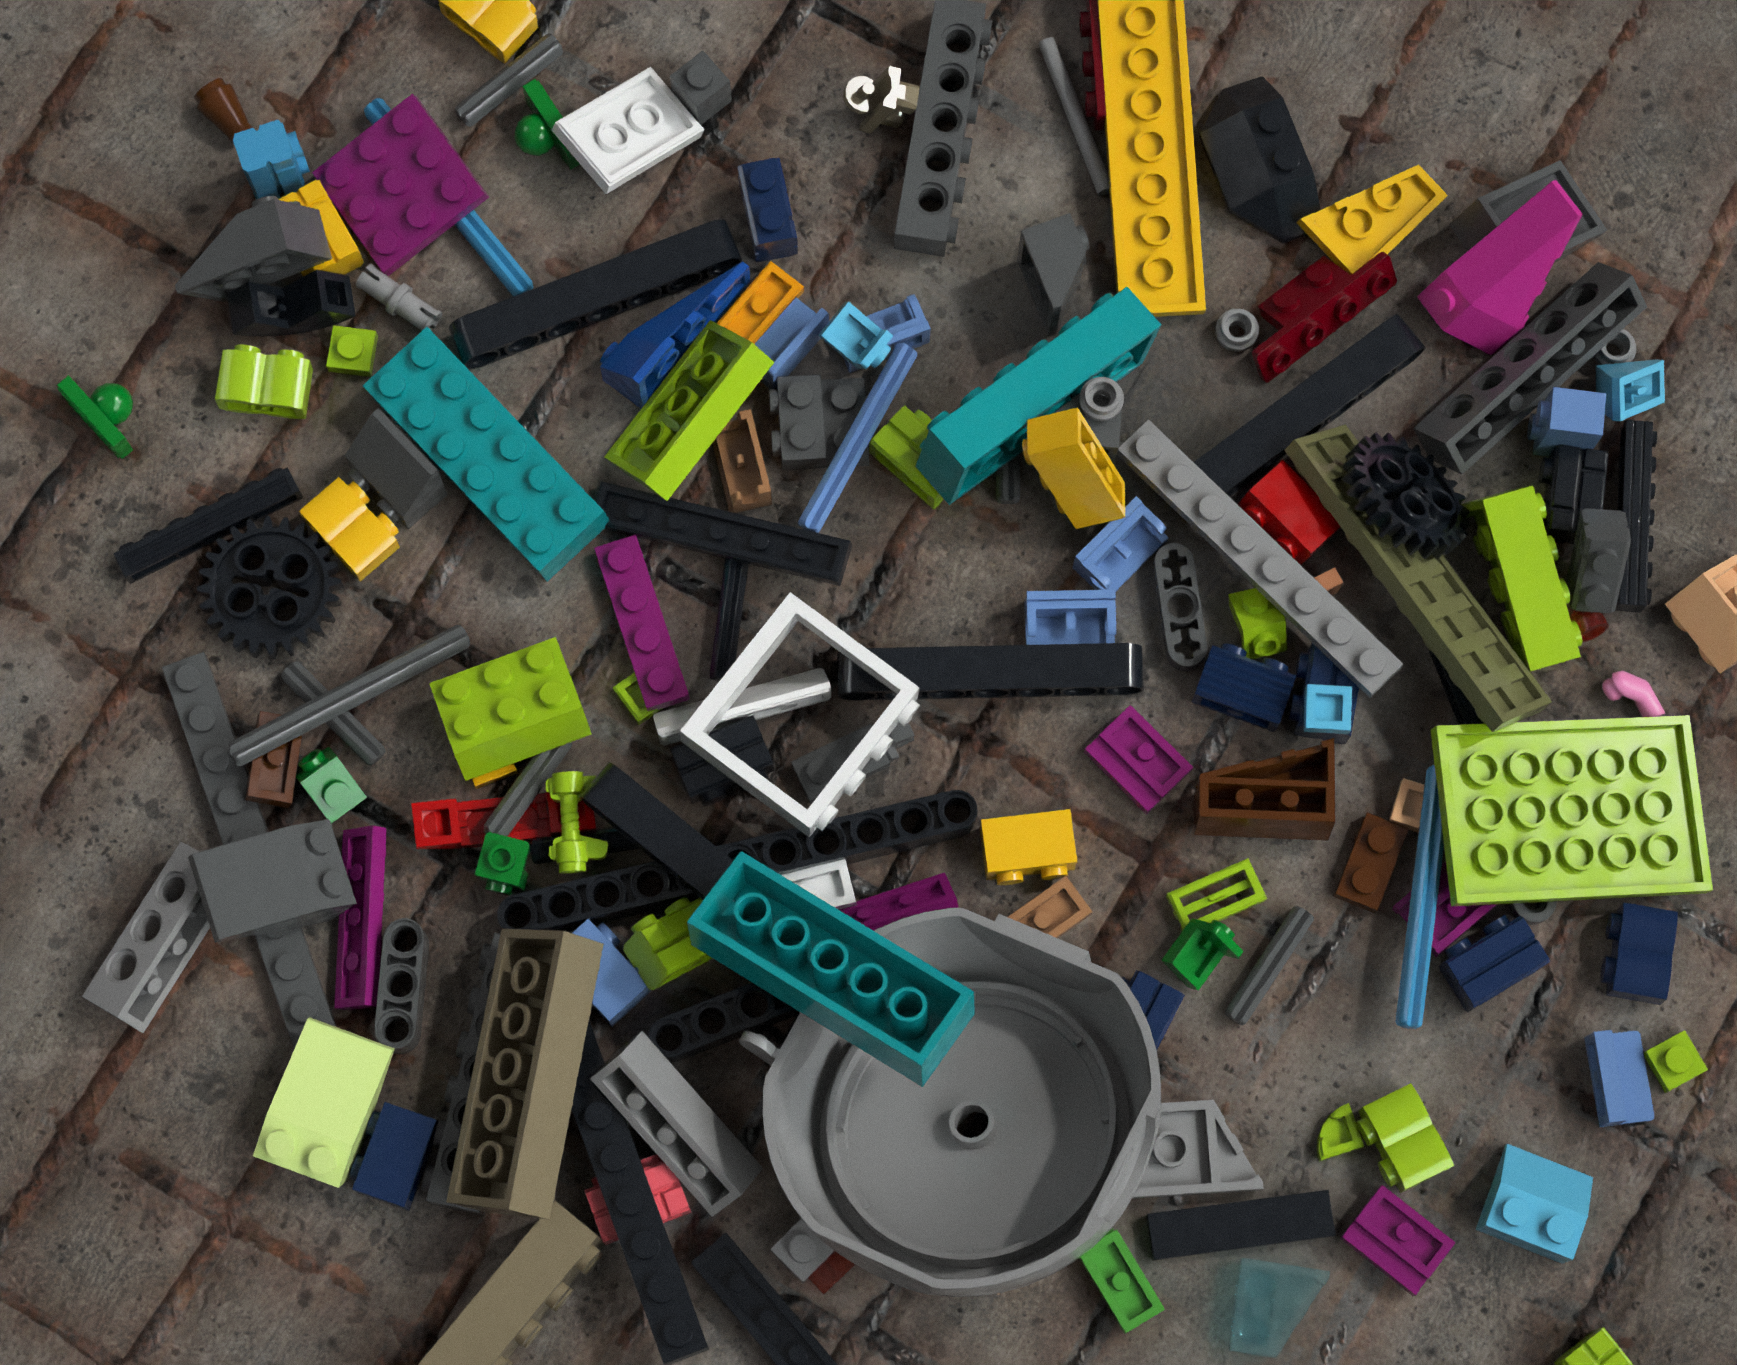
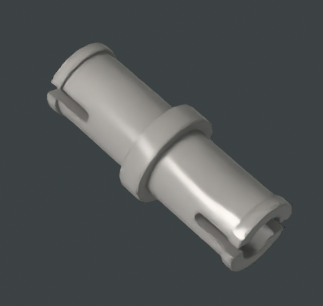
M369 264L365 270L368 273L363 271L360 274L355 285L356 288L363 290L386 306L385 311L391 316L398 314L421 331L426 327L432 331L430 326L435 328L439 323L442 312L414 295L412 287L406 283L398 284L376 269L373 264Z

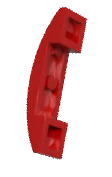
M546 791L545 793H539L507 837L530 842L536 838L561 835L560 803L554 802L550 793ZM503 797L457 802L455 798L411 803L416 849L482 847L486 835L483 832L484 824ZM583 801L578 802L580 832L596 829L594 811Z

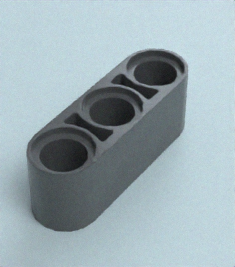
M408 918L397 919L391 922L385 929L374 1027L375 1036L381 1044L395 1048L393 1053L398 1055L409 1053L419 1044L429 955V939L417 922ZM411 931L417 934L418 941L412 950L408 952L396 950L395 942L401 933ZM400 976L411 977L414 985L408 995L395 997L391 994V986L396 978ZM402 1020L409 1024V1032L404 1040L396 1043L388 1041L387 1030L393 1022Z

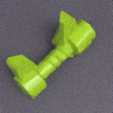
M579 771L553 773L552 777L548 778L545 783L546 792L550 793L553 801L560 803L562 836L553 840V845L549 847V856L559 865V873L562 874L586 872L588 860L604 859L608 852L607 841L580 835L578 802L582 800L579 796L596 776H583V772Z

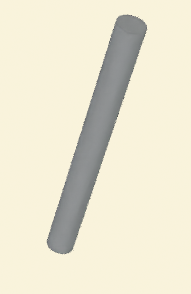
M1053 37L1045 38L1038 44L1096 192L1098 196L1110 193L1107 170L1055 39Z

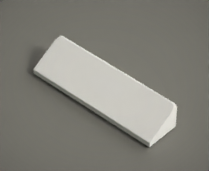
M817 668L745 688L712 731L752 715L755 720L830 700L831 685L824 669ZM704 700L653 715L661 745L665 746L681 741L680 730Z

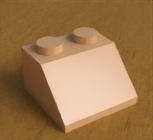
M1734 555L1702 573L1665 603L1671 611V617L1676 626L1690 635L1698 645L1699 653L1703 660L1710 666L1715 667L1720 674L1737 664V555Z

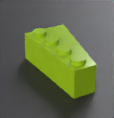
M1527 486L1462 503V506L1470 510V513L1465 518L1474 516L1478 527L1477 536L1473 537L1478 555L1482 554L1486 561H1490L1492 567L1489 570V578L1487 579L1492 596L1494 595L1499 604L1504 603L1507 610L1501 612L1500 619L1508 642L1527 669L1531 672L1581 657L1578 647L1582 646V636L1578 624L1574 620L1571 621L1566 604L1570 603V592L1563 578L1559 579L1555 561H1558V549L1551 535L1547 536L1543 519L1546 518L1547 512L1541 494L1535 493L1534 486Z

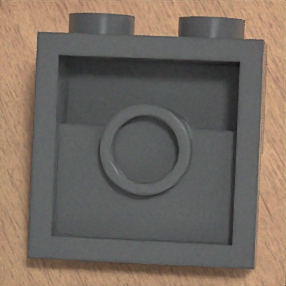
M821 374L777 377L778 388L769 389L771 415H779L780 430L771 431L773 457L782 456V470L828 468L866 400L864 378L821 380ZM869 446L866 447L856 466H869Z

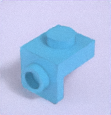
M849 301L841 306L818 335L857 369H867L870 365L876 368L890 352L891 347L887 343L893 337L888 330L879 328Z

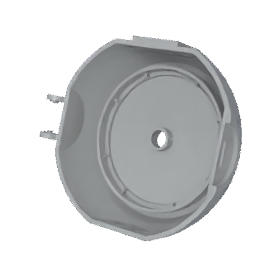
M947 908L899 919L874 930L894 944L974 991L975 1015L923 1087L801 1012L781 1049L776 1048L761 1034H755L750 1031L743 1032L739 1043L771 1065L765 1076L763 1086L762 1113L764 1134L772 1166L791 1205L807 1226L838 1254L884 1280L923 1294L946 1297H978L1003 1293L1028 1286L1049 1277L1075 1262L1093 1248L1113 1228L1127 1208L1145 1172L1157 1137L1161 1113V1077L1157 1050L1147 1019L1126 982L1118 973L1092 963L1089 951L1001 914H998L996 920L993 921L964 908ZM973 1112L983 1113L988 1117L989 1122L986 1130L981 1135L969 1138L958 1133L957 1126L963 1116Z

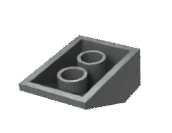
M1561 160L1477 198L1449 224L1466 251H1469L1551 181L1557 180L1583 215L1561 257L1556 259L1554 263L1607 231Z
M266 196L256 199L252 202V208L237 213L175 284L177 293L226 302L228 301L227 294L247 282L269 285L331 260L332 256L320 211L302 206L300 202L278 200L277 196Z
M330 819L287 826L197 852L188 857L215 943L329 922L356 904Z

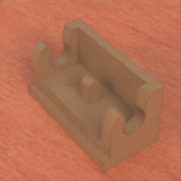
M751 409L740 411L737 419L728 422L712 443L728 510L732 513L772 505L771 488Z

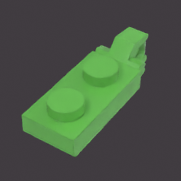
M1112 1228L1093 1248L1079 1258L1124 1334L1165 1310L1117 1229L1114 1230Z

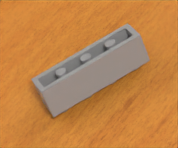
M643 1031L613 1053L590 1078L712 1217L740 1197L763 1169Z

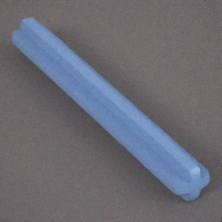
M898 343L799 518L798 525L802 529L819 533L917 357V352L912 347L904 343Z

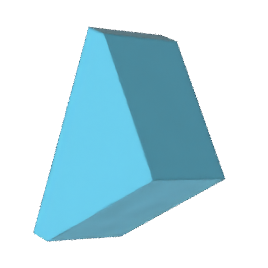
M1655 359L1596 365V392L1606 393L1605 415L1613 421H1623L1665 403L1664 360Z

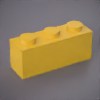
M1078 407L1028 419L1027 438L1022 441L1024 458L1028 465H1034L1039 473L1043 488L1051 491L1055 497L1059 512L1067 515L1075 529L1125 518V482Z

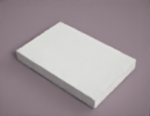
M651 67L556 121L552 128V132L605 194H608L701 138L705 130Z

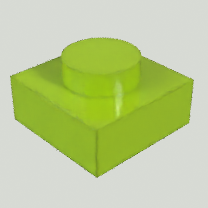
M333 325L326 364L328 371L371 377L378 341L377 332L374 330Z
M1685 1030L1643 1052L1644 1058L1665 1093L1708 1070Z

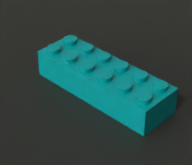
M1128 287L1114 296L1111 293L1102 296L1092 306L1090 314L1083 319H1080L1079 316L1070 319L1059 330V336L1051 342H1048L1046 339L1041 340L1031 348L1026 355L1027 359L1018 366H1015L1014 363L1008 364L997 373L993 379V384L984 390L981 387L973 389L960 402L961 407L951 414L948 411H943L928 424L927 429L929 432L919 446L921 453L915 467L949 505L1023 452L1022 441L1027 438L1028 419L1055 413L1080 393L1084 384L1093 378L1107 377L1118 382L1143 363L1161 327V323Z
M428 327L424 328L363 385L373 400L546 582L603 531L606 523L610 521L604 510Z
M740 851L687 921L692 946L921 1087L925 1085L975 1015L974 991Z

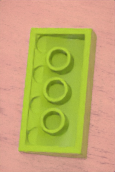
M710 320L604 458L641 485L668 501L771 368L774 361L753 342Z

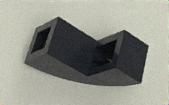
M314 270L283 288L247 282L227 294L233 335L265 337L299 334L330 327L356 316L350 277L322 270Z

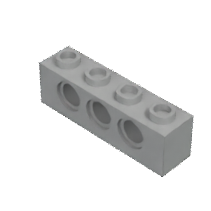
M183 842L179 843L172 856L168 859L165 867L82 995L83 998L142 1033L148 1027L210 929L188 859L191 854L200 851Z

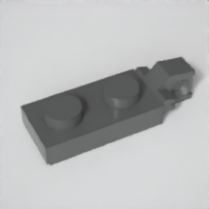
M900 723L897 724L889 735L893 742L879 761L871 758L862 769V772L866 774L865 778L890 767V763L899 758L896 749L914 741L915 735L909 723L905 727ZM869 724L791 761V766L810 804L815 801L873 725Z

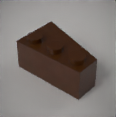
M1334 738L1321 741L1320 745L1306 749L1280 752L1279 756L1257 762L1250 760L1199 774L1194 793V835L1329 840L1335 824Z

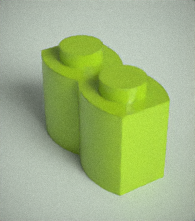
M243 344L236 345L234 350L226 349L222 351L215 401L219 409L231 412L306 419L313 367L310 360L305 359L304 355L298 351L284 349L279 350L278 355L261 354V350L257 347Z
M1411 1083L1363 1106L1358 1111L1361 1117L1360 1120L1356 1121L1358 1130L1368 1146L1375 1144L1383 1160L1378 1162V1167L1389 1187L1396 1185L1400 1193L1454 1166L1443 1140L1432 1124L1421 1098Z

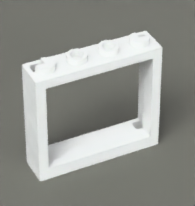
M790 592L680 730V739L682 743L806 836L810 837L816 828L823 831L833 821L839 811L834 805L844 792L852 796L866 777L862 769L869 760L873 758L879 761L893 742L889 735L897 724L900 723L905 727L910 722L913 714L920 707L915 702L918 699L919 687ZM798 621L897 694L808 810L708 736Z

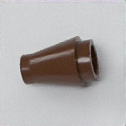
M222 78L209 82L195 94L194 99L198 103L197 110L223 132L232 144H234L233 138L235 133L252 128L232 84H226Z

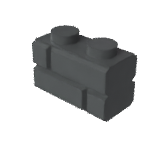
M1589 508L1581 510L1570 559L1571 565H1569L1566 577V584L1570 592L1571 609L1585 612H1615L1631 544L1625 512Z

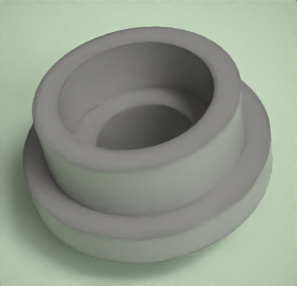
M1230 309L1219 317L1215 334L1217 340L1224 348L1240 352L1249 349L1256 342L1259 334V325L1256 318L1250 312L1244 309ZM1239 326L1244 330V335L1234 337L1230 334L1229 328Z
M1622 329L1594 355V358L1599 365L1632 362L1636 355L1635 340L1628 331ZM1609 344L1616 345L1620 350V355L1613 356L1609 354L1606 346Z
M1096 377L1086 382L1079 396V404L1083 413L1095 421L1113 419L1120 413L1124 403V394L1117 382L1107 377ZM1099 394L1105 395L1109 399V404L1103 407L1098 406L1094 403L1093 398Z

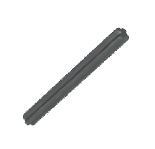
M455 625L229 742L227 745L228 753L237 766H243L467 649L470 646L469 636L461 625Z

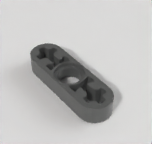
M1169 543L1158 550L1153 562V574L1165 654L1168 662L1175 669L1191 671L1201 665L1207 652L1195 563L1191 551L1186 546L1179 543ZM1169 555H1175L1176 561L1184 562L1185 565L1180 567L1178 573L1179 585L1165 590L1164 585L1171 586L1173 579L1171 569L1163 568L1162 565L1167 562ZM1188 582V583H1189V587H1188V586H1184V585H1182V584ZM1175 596H1183L1191 602L1192 613L1185 618H1176L1168 611V601ZM1194 624L1196 629L1189 628L1187 638L1188 644L1192 647L1197 646L1198 650L1193 652L1190 660H1187L1183 653H1176L1175 649L1179 648L1181 644L1180 629ZM1170 627H1171V628H1175V629H1179V630H1176L1175 632H1171Z

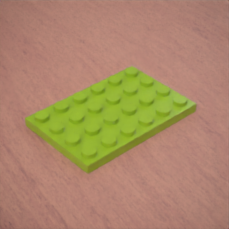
M1690 715L1516 722L1495 732H1492L1486 724L1439 725L1430 730L1451 907L1706 894L1713 891Z

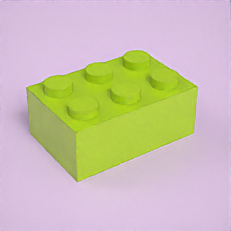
M556 637L429 683L453 753L465 781L592 735Z

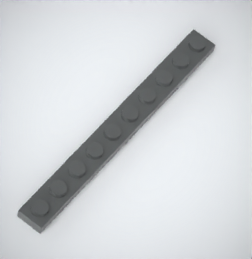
M201 652L163 666L162 669L223 845L267 833L268 829L259 803L244 800L248 780L246 766H237L228 753L227 745L235 740L236 737L207 655ZM302 927L255 935L294 1049L309 1017L337 1027Z

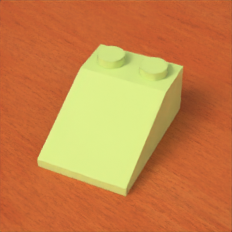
M309 1017L266 1114L253 1156L339 1188L349 1179L355 1158L361 1152L366 1137V1129L375 1110L395 1048Z

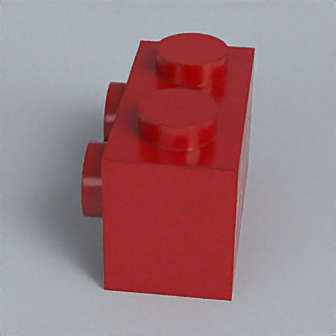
M1284 460L1256 483L1237 504L1300 565L1319 550L1341 527L1332 514L1322 506L1318 495Z

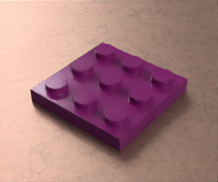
M413 93L312 172L315 178L320 180L327 195L381 271L388 276L489 198L419 98Z

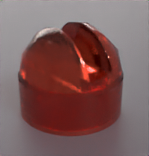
M1573 611L1570 619L1578 624L1582 643L1597 638L1609 628L1603 613L1583 611V614L1581 611Z

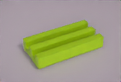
M1249 858L1166 894V898L1174 910L1173 913L1176 919L1179 920L1182 931L1190 922L1188 915L1252 888L1254 894L1205 915L1198 920L1209 923L1212 920L1221 921L1267 900ZM1245 873L1246 880L1183 907L1180 899L1237 874Z

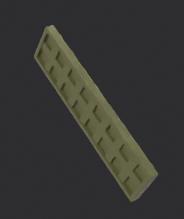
M1347 425L1294 439L1285 449V452L1293 461L1295 469L1307 480L1318 495L1322 506L1332 514L1341 526L1347 540L1357 548L1369 564L1373 575L1383 583L1396 601L1400 612L1411 621L1422 636L1425 646L1439 659L1449 673L1451 681L1467 697L1475 708L1478 718L1492 732H1495L1540 713L1551 704V699L1443 555L1436 559L1431 554L1427 559H1423L1418 550L1412 556L1409 555L1403 543L1397 548L1393 547L1391 536L1387 534L1381 538L1378 534L1380 527L1376 524L1367 525L1365 523L1368 514L1364 511L1355 510L1354 507L1359 501L1348 496L1346 493L1352 486L1342 479L1348 473L1342 468V465L1347 461L1345 456L1359 442Z

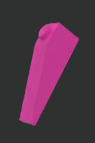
M1557 180L1551 181L1444 270L1417 298L1444 332L1489 355L1495 354L1523 329L1529 318L1527 314L1536 296L1542 293L1547 284L1545 279L1555 260L1561 257L1583 215Z

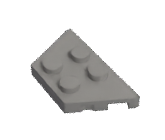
M1214 1100L1161 1103L1160 1121L1155 1144L1145 1172L1132 1199L1263 1190L1264 1187L1259 1174L1255 1173L1243 1153L1244 1149L1235 1134L1231 1133L1225 1123L1224 1116Z

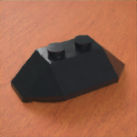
M1263 76L1223 89L1200 132L1199 138L1229 213L1253 227L1273 235L1272 237L1281 243L1306 236L1307 234L1296 222L1321 209L1314 172L1283 97Z

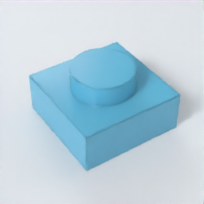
M1307 684L1304 697V732L1349 734L1351 731L1352 686Z

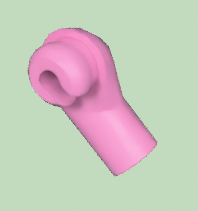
M1617 671L1612 673L1611 678L1604 680L1602 689L1608 699L1615 701L1624 696L1633 700L1642 717H1660L1666 714L1652 687L1645 679L1625 671Z

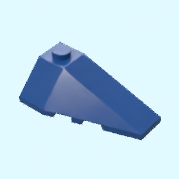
M742 261L628 333L619 344L613 342L600 359L603 381L642 409L710 320L716 323L749 284L750 267Z

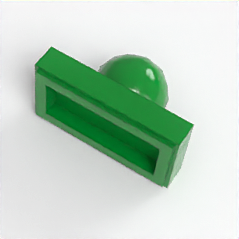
M533 79L523 85L526 104L533 114L524 116L517 123L514 133L517 146L526 154L533 156L546 154L555 146L570 170L580 165L552 132L555 122L563 117L539 80Z
M69 375L57 384V389L65 401L118 459L125 458L133 451L125 436L115 427V425L125 422L132 413L133 399L125 387L117 383H105L98 386L92 393L91 398H89Z

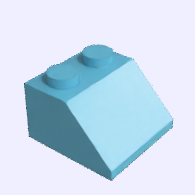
M1506 1144L1476 1230L1561 1264L1574 1259L1588 1218L1593 1177Z

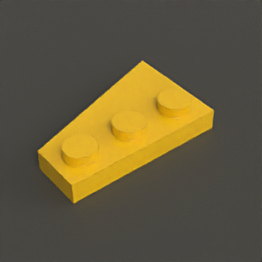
M1418 164L1353 196L1335 202L1333 205L1316 213H1311L1299 219L1296 223L1336 265L1352 275L1383 251L1388 254L1448 195Z

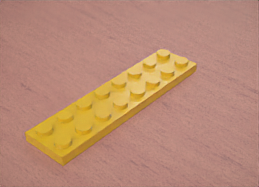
M1097 0L1106 104L1105 134L1116 294L1128 287L1154 317L1204 314L1206 302L1184 0Z

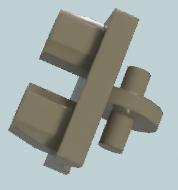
M888 66L875 81L866 76H857L845 85L843 100L846 106L857 114H867L866 118L860 123L859 131L871 134L880 124L898 128L903 122L905 113L911 115L916 110L920 88L918 85L900 81V68Z

